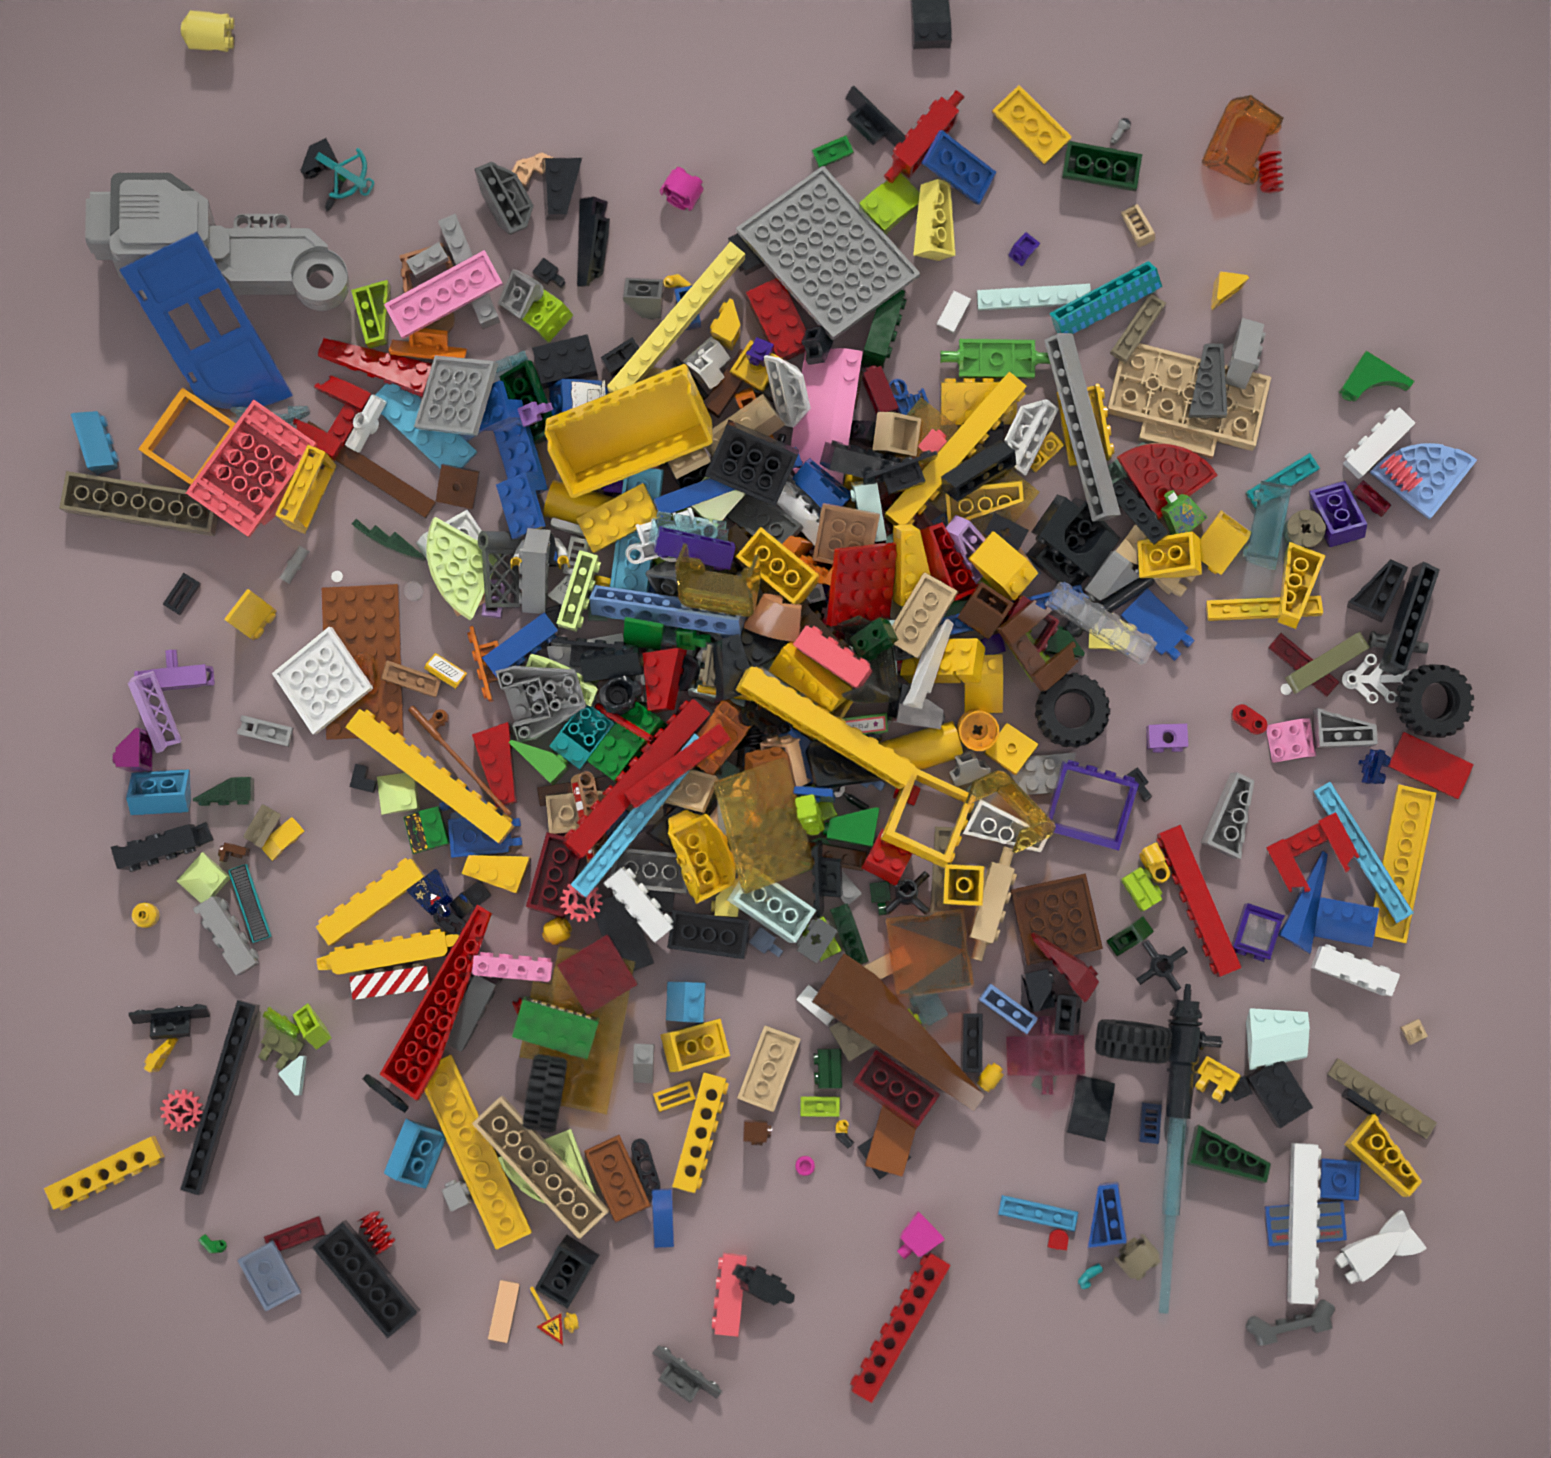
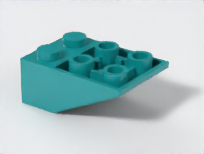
M586 705L585 708L572 715L549 747L582 771L588 763L587 759L615 723L593 706Z

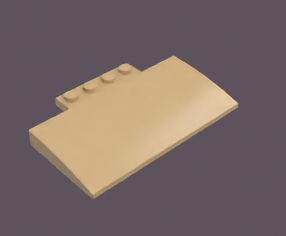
M1139 343L1126 364L1120 360L1118 362L1107 410L1110 415L1141 422L1142 426L1138 440L1147 443H1167L1181 446L1193 451L1198 456L1210 459L1214 456L1217 442L1253 451L1258 439L1271 377L1252 372L1245 389L1226 384V418H1188L1200 359ZM1225 365V377L1229 369L1227 365Z

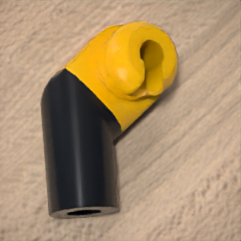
M843 1119L836 1124L835 1137L849 1149L854 1144V1141L847 1135L849 1123Z

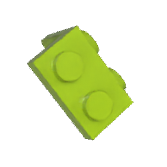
M543 289L542 297L538 301H533L525 317L521 320L534 328L549 343L574 315L562 301Z

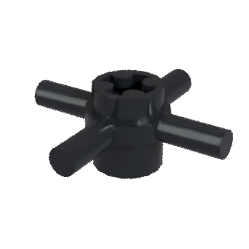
M924 871L914 881L904 879L898 881L896 886L893 885L896 888V898L884 908V911L889 915L900 904L910 905L913 903L926 915L930 909L917 897L918 887L930 877L929 874ZM902 890L906 893L909 890H911V893L909 895H905V893H903Z
M1149 939L1142 943L1152 957V960L1150 962V969L1136 978L1139 985L1155 975L1165 977L1175 992L1180 990L1181 986L1172 974L1173 962L1188 953L1186 948L1183 946L1170 956H1167L1165 954H1158ZM1165 961L1166 965L1164 968L1166 970L1162 973V970H1159L1156 966L1157 962Z

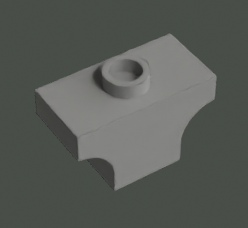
M973 750L955 756L956 766L949 772L955 787L974 783L979 779L992 775L986 760H978Z

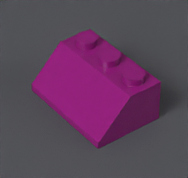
M135 728L116 747L112 757L115 767L129 772L152 771L153 744L146 730Z

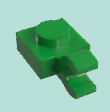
M678 628L675 631L677 648L694 651L698 646L706 647V643H711V636L709 634L696 635V630Z

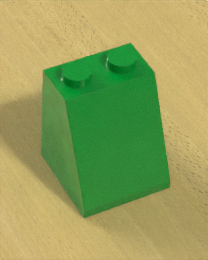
M870 808L830 818L829 823L825 822L823 835H826L827 840L871 848L873 846L879 808Z

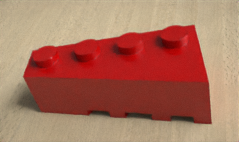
M943 522L921 529L920 533L930 576L958 591L953 601L972 594L979 584L974 582L972 578L974 576L973 573L964 565L962 554L958 553L954 548L955 543Z
M506 722L472 734L491 792L504 806L517 803L512 745L509 743L511 741L510 723Z

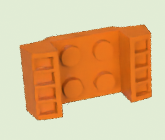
M789 536L782 545L819 574V584L831 585L832 568L831 570L825 567L821 568L816 565L817 561H813L811 556L808 555L806 557L813 543L805 538Z
M730 699L719 703L715 708V712L697 734L698 737H701L720 723L731 738V741L696 766L707 774H716L752 727L740 723L738 715L741 708Z

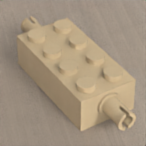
M1003 846L999 863L991 862L988 866L984 880L983 906L977 905L967 937L976 941L971 956L972 959L983 961L986 946L998 940L1000 930L997 927L1004 920L1006 911H1003L1004 904L1009 902L1011 892H1008L1010 886L1014 885L1017 875L1014 873L1015 869L1010 867L1015 852L1014 849Z

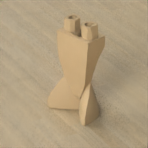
M1135 524L1116 552L1132 564L1139 565L1137 541L1148 538ZM1196 575L1179 578H1154V580L1167 594L1172 592L1181 597L1187 589L1186 586L1179 582L1181 578L1191 583Z

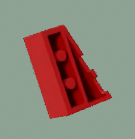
M674 648L643 653L648 711L657 713L675 710L679 691L678 684L680 674L683 671L682 664L687 650Z

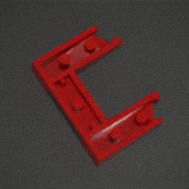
M330 375L328 381L322 385L317 383L314 386V389L345 404L329 431L324 432L296 418L293 420V425L297 426L298 431L317 443L315 448L326 452L332 461H335L354 428V417L356 414L363 412L371 397V393Z
M1336 812L1319 820V823L1266 847L1289 892H1292V887H1304L1305 892L1311 891L1294 858L1329 841L1346 873L1351 869L1347 865L1354 856L1357 859L1359 858Z

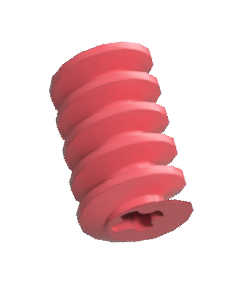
M1393 454L1380 468L1387 467L1386 475L1393 473L1390 480L1398 479L1395 485H1403L1400 490L1401 492L1406 490L1410 492L1423 478L1415 479L1418 472L1410 473L1413 467H1405L1407 460L1400 462L1402 455L1395 456Z

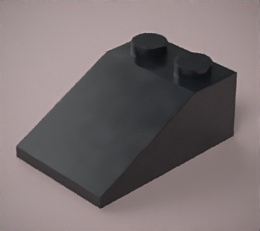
M911 0L913 49L951 48L952 28L949 0Z
M1077 1074L1064 1132L1105 1142L1115 1083Z
M566 1235L555 1250L535 1289L568 1309L600 1255L569 1235Z

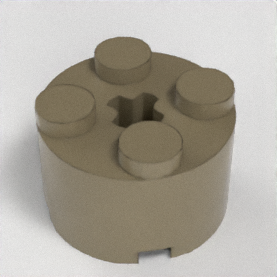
M1308 509L1298 511L1284 524V540L1287 545L1291 542L1307 549H1312L1323 539L1326 525L1321 516L1316 512ZM1303 528L1306 529V533L1301 532Z
M1140 1234L1141 1238L1139 1239L1135 1237L1130 1239L1119 1249V1257L1117 1258L1116 1255L1114 1257L1116 1263L1131 1279L1135 1278L1137 1281L1146 1275V1271L1149 1268L1156 1267L1161 1261L1159 1251L1144 1234Z

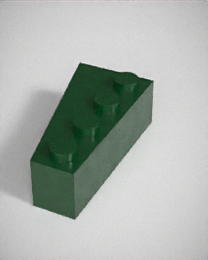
M904 290L899 291L876 309L860 367L867 369L876 365V367L882 366L883 369L886 358L890 359L892 352L890 344L895 342L898 332L895 331L896 325L900 326L902 315L899 313L901 309H905L907 299L904 298Z
M1201 1125L1194 1127L1187 1165L1261 1184L1267 1183L1271 1166L1270 1162L1225 1140Z

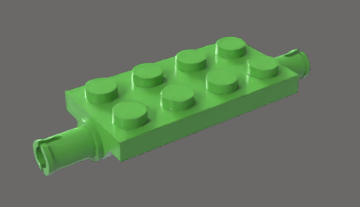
M959 339V349L957 351H940V363L952 362L959 364V378H1004L1010 371L1018 379H1034L1035 366L1037 364H1051L1048 353L1035 350V340Z

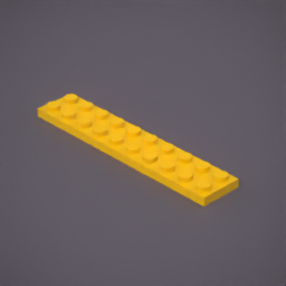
M451 1054L440 1060L437 1070L424 1091L497 1250L531 1234L532 1230L508 1177L500 1164L494 1147L472 1124L479 1117V1113Z

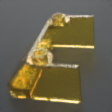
M684 543L675 564L680 603L690 608L746 617L752 616L756 608L761 579L759 555H755L751 567H746L742 570L741 576L705 571V565L701 560L689 558L688 545Z
M994 771L972 782L966 799L968 805L997 792L1029 825L1019 831L1012 850L1014 854L1053 835L1056 828L1055 823L1005 772Z

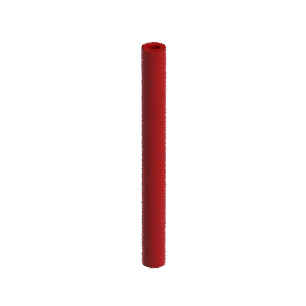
M597 703L595 705V709L645 741H652L653 736L618 714L607 713L602 704Z

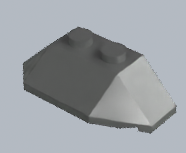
M492 161L475 168L480 192L498 226L509 235L527 228L534 205L517 174L496 165Z

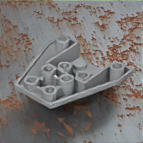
M512 666L496 671L500 688L505 690L514 719L512 726L517 742L521 743L540 737L586 707L576 669Z

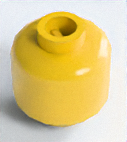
M140 903L132 911V920L138 927L150 928L156 925L159 920V910L153 904Z
M556 917L544 924L542 936L547 943L559 945L570 938L572 927L567 919Z

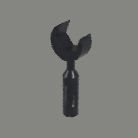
M840 786L837 791H834L836 797L845 796L847 801L861 810H866L869 807L854 795L844 792L845 786Z

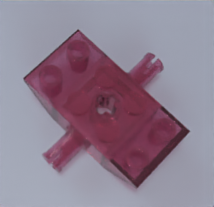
M1039 1016L1040 1034L1038 1036H1006L1007 1075L1041 1077V1095H1047V1087L1048 1094H1054L1053 1077L1055 1075L1085 1074L1084 1035L1052 1034L1051 1016H1046V1024L1045 1016ZM1045 1050L1051 1053V1057H1048L1047 1061L1042 1057Z

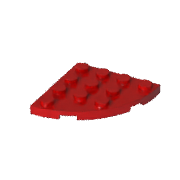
M1145 444L1132 448L1116 457L1141 498L1145 501L1148 509L1153 510L1158 519L1163 516L1161 509L1168 504L1164 497L1167 492L1174 490L1177 496L1180 494L1191 496L1218 476L1206 460L1189 449L1173 444Z

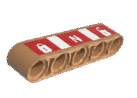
M588 771L576 774L571 779L578 820L584 814L587 816L592 811L590 809L591 805L597 799L599 800L594 776ZM581 777L585 781L584 785L581 783ZM585 796L589 800L588 804L585 802ZM606 832L586 853L588 863L607 841Z

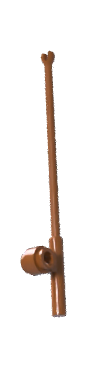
M411 706L408 711L436 741H439L504 813L510 816L512 814L510 810L502 804L441 738V734L437 729L440 726H444L446 722L448 723L449 715L446 711L442 709L436 710L428 721L415 706Z

